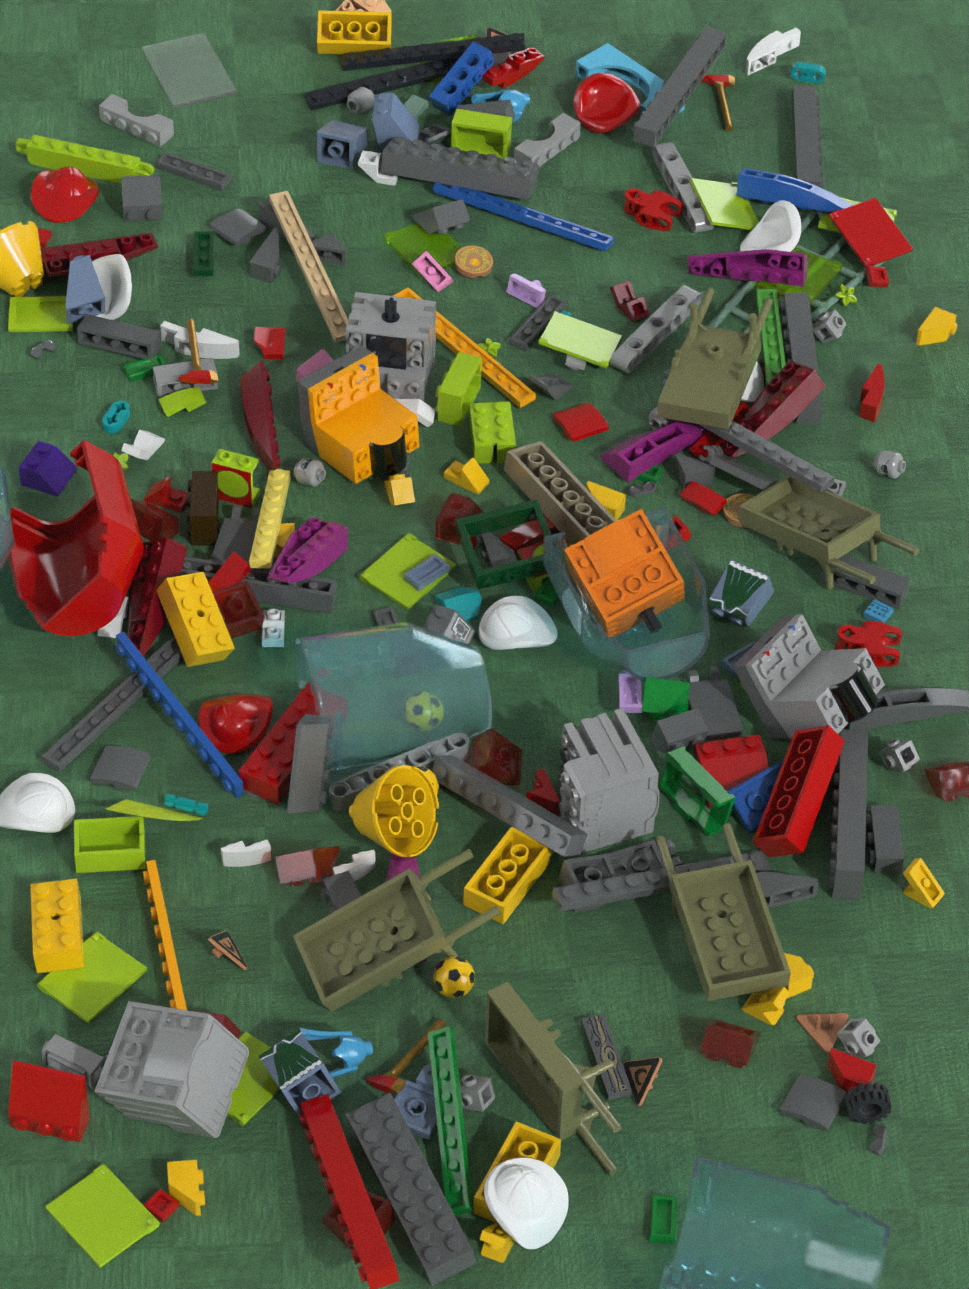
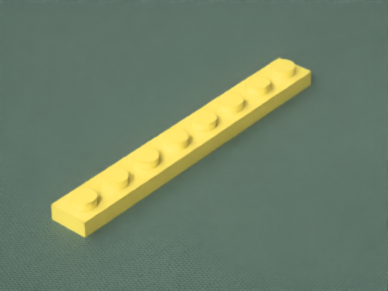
M276 469L269 471L249 559L251 568L272 567L291 474L288 470Z

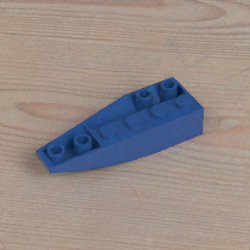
M743 168L738 176L737 196H741L746 200L758 199L763 203L784 200L791 202L794 206H798L799 209H815L820 213L834 212L853 206L837 195L816 185L782 174Z

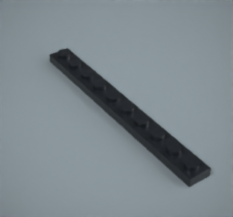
M513 33L492 37H477L466 40L460 39L457 41L349 52L342 55L343 71L460 58L473 41L491 50L492 54L525 50V34Z
M459 58L430 61L306 92L305 100L312 111L347 102L348 95L359 87H365L375 95L444 78Z

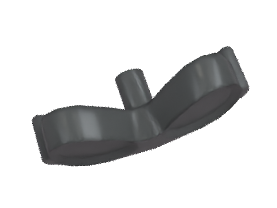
M47 340L33 347L29 356L39 359L42 349L53 352L55 350V342Z
M648 481L646 485H642V489L631 486L629 495L641 497L654 493L657 483Z
M884 1124L872 1130L878 1138L869 1146V1149L874 1154H878L879 1157L882 1156L885 1146L889 1144L886 1140L888 1130Z

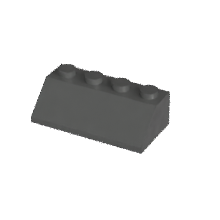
M305 714L297 724L287 813L318 811L322 804H326L327 791H324L325 782L328 783L330 769L326 768L327 761H330L332 757V747H329L330 739H333L335 732L332 718Z

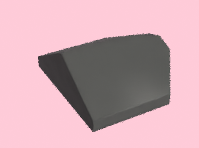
M433 124L419 131L418 140L430 145L440 144L448 140L451 130L441 125Z
M549 373L548 376L535 377L532 374L528 376V380L555 401L573 388L572 384L555 373Z

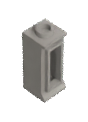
M57 1034L50 1041H46L41 1049L44 1066L48 1064V1066L56 1070L83 1075L91 1089L98 1082L103 1070L100 1065L103 1063L104 1057Z

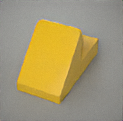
M471 458L465 465L455 460L444 471L445 479L477 495L490 483L489 478L474 458Z
M922 858L914 859L903 872L910 883L903 891V894L930 909L934 908L945 893Z
M785 987L753 992L741 1009L745 1013L774 1026L784 1012L783 1006L790 993Z
M494 1223L482 1230L480 1240L484 1241L481 1255L503 1263L515 1241L498 1223Z

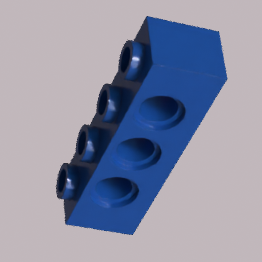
M473 41L429 96L433 107L451 116L457 106L470 94L476 83L480 82L484 73L492 67L494 58L491 50Z

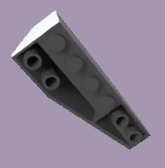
M881 688L872 699L836 700L846 722H848L846 725L847 730L861 731L969 711L968 690L949 688Z

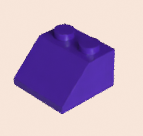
M37 441L19 466L20 484L58 497L77 471V467L57 446Z

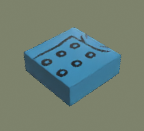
M875 599L864 611L863 617L870 621L885 623L893 614V608Z

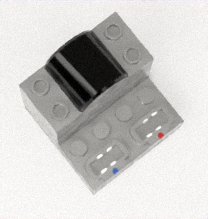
M803 614L783 615L733 665L771 739L792 738L796 730L829 725L839 734L848 723L864 718L875 709L878 703L876 694L885 685L866 648L821 651Z

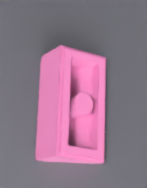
M427 251L412 263L437 292L453 282L448 273Z
M321 349L297 368V380L299 381L334 360L324 349Z

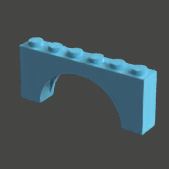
M609 43L576 61L575 76L582 81L596 73H610L641 90L647 97V100L641 104L640 115L643 111H646L649 102L654 100L656 92L661 90L664 80Z

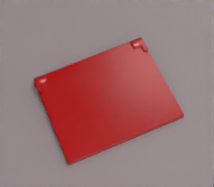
M876 197L829 214V218L865 268L868 266L874 267L879 263L912 252L913 250Z

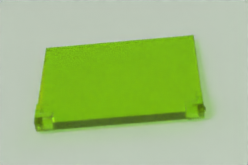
M418 223L397 231H390L383 236V239L422 279L424 277L412 263L425 251L443 269L454 265L456 252L461 249L448 233L438 235L437 232L429 234Z
M795 247L791 252L805 253L808 256V274L804 287L759 281L757 288L776 289L777 296L784 298L785 293H808L811 304L843 268V265L835 260L831 261Z

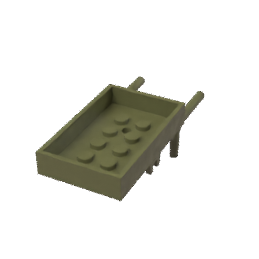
M708 288L699 309L696 303L690 304V327L680 350L676 349V356L672 359L671 372L658 400V417L729 430L761 352L760 332L773 300L770 298L765 299L758 318L755 313L749 315V331L746 333L703 326L701 323L715 292L712 288Z
M791 476L785 477L739 506L740 524L777 540L780 551L785 550L786 546L789 555H793L794 549L817 559L824 569L827 589L834 588L833 572L837 569L870 584L875 582V576L838 560V558L865 541L868 542L870 561L877 560V544L881 541L915 556L919 553L918 547L881 531L880 513L830 491L824 490L820 493Z
M729 823L724 824L722 829L734 861L733 864L676 874L664 836H658L655 839L670 882L672 893L670 912L672 915H679L685 933L684 942L689 947V957H693L707 1002L788 986L791 975L752 860L743 861L731 824Z
M470 849L419 878L409 868L293 935L318 995L325 1007L333 1012L380 984L388 987L391 985L389 982L391 979L397 978L400 980L403 978L402 971L434 953L443 952L448 957L457 956V953L452 948L456 939L501 914L498 907L494 906L446 935L443 932L430 904L431 897L425 889L429 882L473 858L474 856Z
M509 982L487 991L485 1034L487 1046L555 1137L562 1141L579 1133L609 1175H614L618 1171L617 1167L589 1132L593 1118L599 1115L613 1133H618L622 1129L621 1125L609 1111V1104L607 1102L603 1103L593 1090L596 1076L614 1067L612 1060L609 1059L594 1067L573 1064L554 1043V1040L561 1036L559 1029L553 1032L547 1030L548 1027L553 1025V1021L548 1019L538 1022ZM583 1093L594 1108L589 1110L582 1109Z

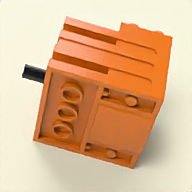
M642 509L609 524L578 543L564 549L568 573L588 608L592 610L608 640L642 622H645L651 634L658 632L662 625L656 615L685 600L684 581Z

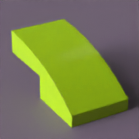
M199 387L183 389L159 399L167 417L184 408L191 412L207 403Z

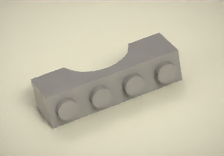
M111 94L99 105L100 121L161 147L174 135L173 120L160 114L149 117L135 116L128 111L127 100Z
M562 113L551 121V137L541 141L526 139L514 148V159L521 162L532 161L541 167L542 164L552 159L561 150H564L572 142L578 140L581 134L580 122Z

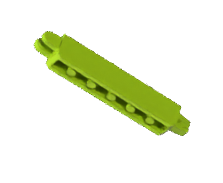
M33 135L31 139L18 138L15 143L16 152L27 155L28 162L31 165L54 170L67 166L75 167L86 177L122 184L121 177L147 176L154 172L153 165L141 162L140 157L58 139Z

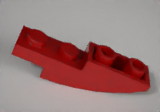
M532 47L509 55L505 63L488 69L481 80L490 86L508 87L529 74L542 62L545 56Z

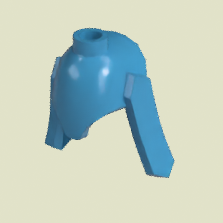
M503 90L471 96L473 104L511 100L515 113L512 123L521 118L525 105L530 103L529 94H522L517 90Z
M300 1027V1031L307 1040L340 1037V1044L336 1049L332 1050V1056L342 1059L344 1069L337 1068L329 1071L333 1079L358 1070V1065L364 1061L366 1056L373 1054L371 1041H363L360 1037L353 1036L352 1031H323Z

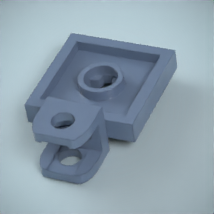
M430 1064L423 1067L416 1079V1083L405 1079L406 1084L394 1099L411 1133L430 1140L437 1127L433 1079L431 1075H428L432 1073ZM421 1106V1113H413V1110H411Z

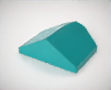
M458 587L434 595L439 606L456 610L467 622L479 618L482 597L477 589Z

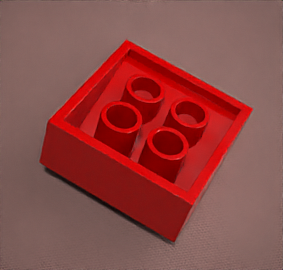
M760 735L697 743L694 745L693 758L727 792L769 768L766 751ZM706 799L707 807L711 810L712 804Z
M14 1060L12 1064L8 1110L10 1127L20 1131L36 1132L42 1136L50 1135L62 1138L65 1141L81 1142L90 1120L85 1076Z

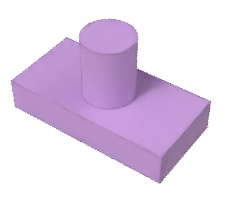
M514 273L510 275L506 293L538 309L544 302L546 289L542 288L539 280L529 281Z
M619 674V709L623 708L625 713H642L641 674Z

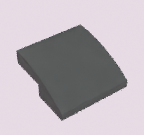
M241 208L223 214L211 222L209 226L234 245L249 243L251 236L264 234L266 229L265 225Z
M105 746L90 780L93 785L113 784L116 790H136L151 756L149 753L137 749Z
M800 1074L780 1107V1112L782 1116L804 1120L806 1127L828 1130L845 1101L847 1092L826 1081Z

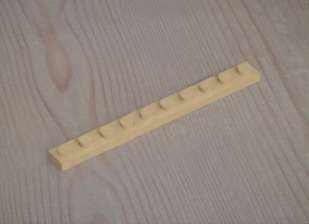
M284 191L270 194L269 201L335 343L345 341L347 324L349 325V321L289 192Z

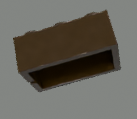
M192 471V479H188V492H191V494H187V507H190V509L186 510V522H190V524H187V537H191L192 546H215L218 537L219 516L218 471Z

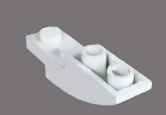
M794 28L782 34L777 30L763 38L749 53L745 74L750 75L776 63L778 55L798 47L801 31Z
M164 321L160 325L161 340L175 345L176 352L191 356L187 328ZM205 328L200 333L196 332L199 357L213 359L239 357V340Z

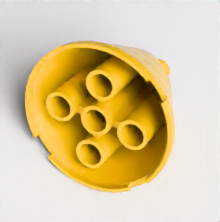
M28 221L27 225L19 222L0 230V288L10 295L22 297L29 289H36L43 283L41 279L44 276L38 228L31 221Z
M398 765L389 769L356 796L353 804L349 807V815L353 818L354 825L361 835L373 840L394 855L413 857L425 851L436 834L438 822H435L439 803L431 780L422 770L415 766Z

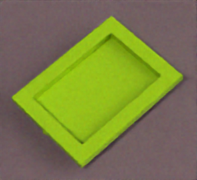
M67 296L10 297L8 332L73 331V323H66Z

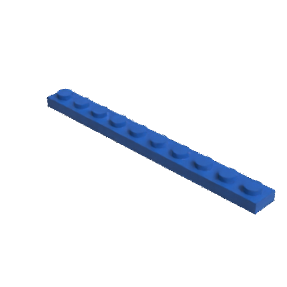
M441 182L434 184L433 192L438 193L442 197H450L456 200L463 199L464 203L473 205L477 209H485L491 211L494 215H502L508 217L509 220L523 222L529 227H537L544 232L558 234L561 238L572 239L579 244L593 246L599 251H606L614 243L615 237L478 190L441 184Z
M124 632L117 634L115 649L120 657L124 656L130 670L138 674L141 684L150 689L151 696L155 701L161 703L164 713L173 718L176 728L184 732L190 746H195L198 750L201 760L203 762L207 761L215 777L218 776L222 780L224 789L227 792H231L235 798L243 795V781L127 635Z

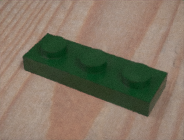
M194 231L193 276H213L214 231Z

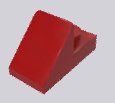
M169 476L152 485L144 497V502L182 513L187 506V494L190 493L171 488V477Z
M545 769L536 770L535 780L533 781L534 790L528 791L526 798L559 816L560 800Z

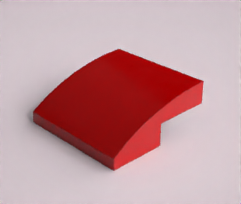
M589 402L553 414L554 422L563 428L564 436L572 442L609 430V426L603 416Z

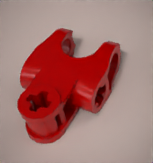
M636 188L628 189L625 192L626 202L623 207L625 213L635 216L637 223L649 229L663 232L670 231L673 219L669 215L677 217L683 213V203L668 193L654 190L649 194ZM669 204L676 205L678 210L669 207ZM659 219L665 221L667 225H662Z
M865 621L861 624V627L843 625L838 629V639L835 643L836 650L844 649L845 643H848L847 649L866 648L876 667L898 665L900 652L895 648L885 645L900 644L902 630L883 622ZM847 631H850L849 637H846ZM888 633H893L896 635V637H889L885 635ZM883 656H893L894 659H886Z

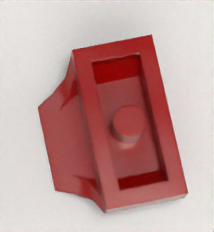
M255 327L254 342L261 348L264 359L284 360L286 327Z

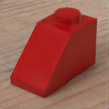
M831 1048L827 1066L839 1088L848 1092L849 1090L852 1091L854 1086L859 1087L861 1083L866 1085L867 1082H871L872 1084L877 1064Z

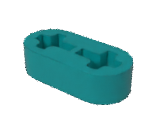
M796 62L792 65L790 74L797 81L822 83L826 76V69L817 64Z
M114 402L104 415L102 424L103 430L106 433H117L130 417V405L127 402Z

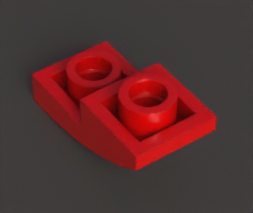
M691 481L679 495L682 501L696 505L700 512L715 516L727 503L724 497L694 481Z

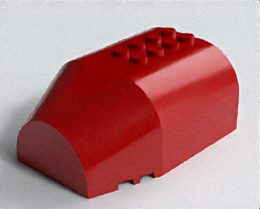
M85 440L70 452V456L77 459L75 460L77 466L89 472L94 496L71 517L57 522L42 521L14 506L0 519L18 597L26 602L25 606L33 611V617L44 630L61 636H80L92 633L103 628L116 617L144 552L142 538L120 462L110 453Z

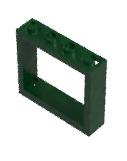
M537 499L456 519L457 535L478 590L560 569V555ZM537 520L549 553L481 570L469 537Z

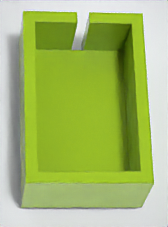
M456 109L452 120L451 147H457L462 151L473 150L479 154H494L500 158H507L511 149L512 117Z
M458 352L456 358L451 360L449 371L444 373L442 385H438L436 389L438 401L435 411L438 412V421L461 427L469 412V403L474 402L481 388V357Z
M510 401L469 403V426L474 459L478 464L493 463V445H497V463H505L507 452L516 449Z
M144 817L74 820L76 873L146 869Z

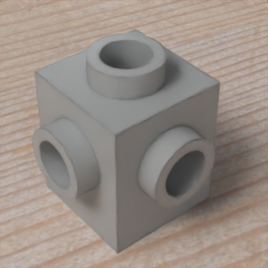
M836 309L830 312L824 311L817 317L818 320L813 326V332L825 344L838 339L843 334L842 331L847 324Z
M891 740L886 744L887 747L880 751L883 763L889 771L905 772L920 760L911 740Z
M867 1018L850 1019L837 1033L846 1052L855 1057L871 1055L875 1050L874 1048L880 1042L875 1029L870 1025Z
M465 1074L459 1081L463 1109L483 1112L495 1099L489 1077Z

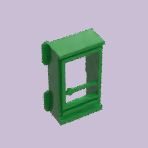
M684 746L671 752L668 751L665 753L666 758L658 787L674 802L673 808L685 821L691 819L708 837L723 831L722 826L728 823L735 796L733 794L729 795L727 790H724L723 786L685 751L686 748ZM683 774L701 791L703 795L702 800L681 781ZM706 799L712 804L711 810L705 805Z

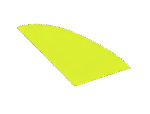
M128 799L105 808L120 813L164 820L191 821L203 819Z

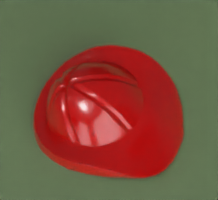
M596 73L584 79L577 87L573 100L577 119L587 130L593 133H605L619 128L629 122L641 108V102L634 90L621 78L610 73Z
M69 166L40 172L34 179L31 189V199L34 208L45 219L55 223H65L80 218L94 203L99 194V188L93 180L85 177L77 168Z
M236 694L213 698L201 705L198 714V726L219 752L238 754L255 747L266 734L273 713L272 699L269 696L258 694Z

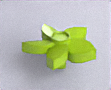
M841 284V292H838L835 297L842 299V305L845 307L849 302H857L856 297L853 295L855 288L851 287L847 290Z
M490 338L486 339L485 344H477L493 357H497V350L501 347L500 343H492Z
M114 452L113 456L120 462L122 469L127 470L128 465L126 462L128 461L129 454L119 455Z

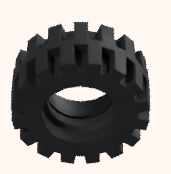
M867 1082L866 1085L861 1083L859 1087H852V1091L849 1090L845 1096L848 1115L856 1123L861 1121L862 1124L867 1122L873 1124L876 1120L878 1122L882 1121V1117L886 1118L891 1113L889 1092L883 1084L879 1086V1083L876 1082L874 1084Z

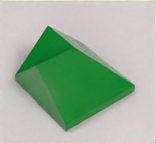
M646 677L642 711L646 712L656 723L658 720L687 712L690 683Z

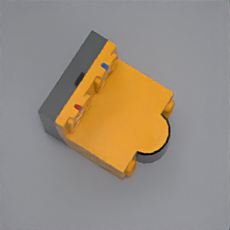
M361 345L297 381L304 446L353 483L357 484L373 474L380 477H389L400 473L406 467V452L410 453L420 447L417 415L380 389L378 356Z

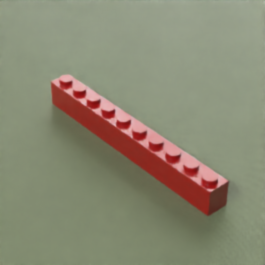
M326 1094L300 1103L303 1112L298 1114L303 1128H308V1130H305L309 1145L314 1143L311 1150L315 1161L320 1160L321 1162L317 1164L321 1177H327V1180H324L328 1195H334L330 1199L334 1211H340L337 1218L341 1229H347L344 1232L348 1247H354L350 1251L355 1265L360 1263L361 1267H358L357 1270L361 1282L367 1281L369 1289H378L400 1281L394 1259L329 1095Z

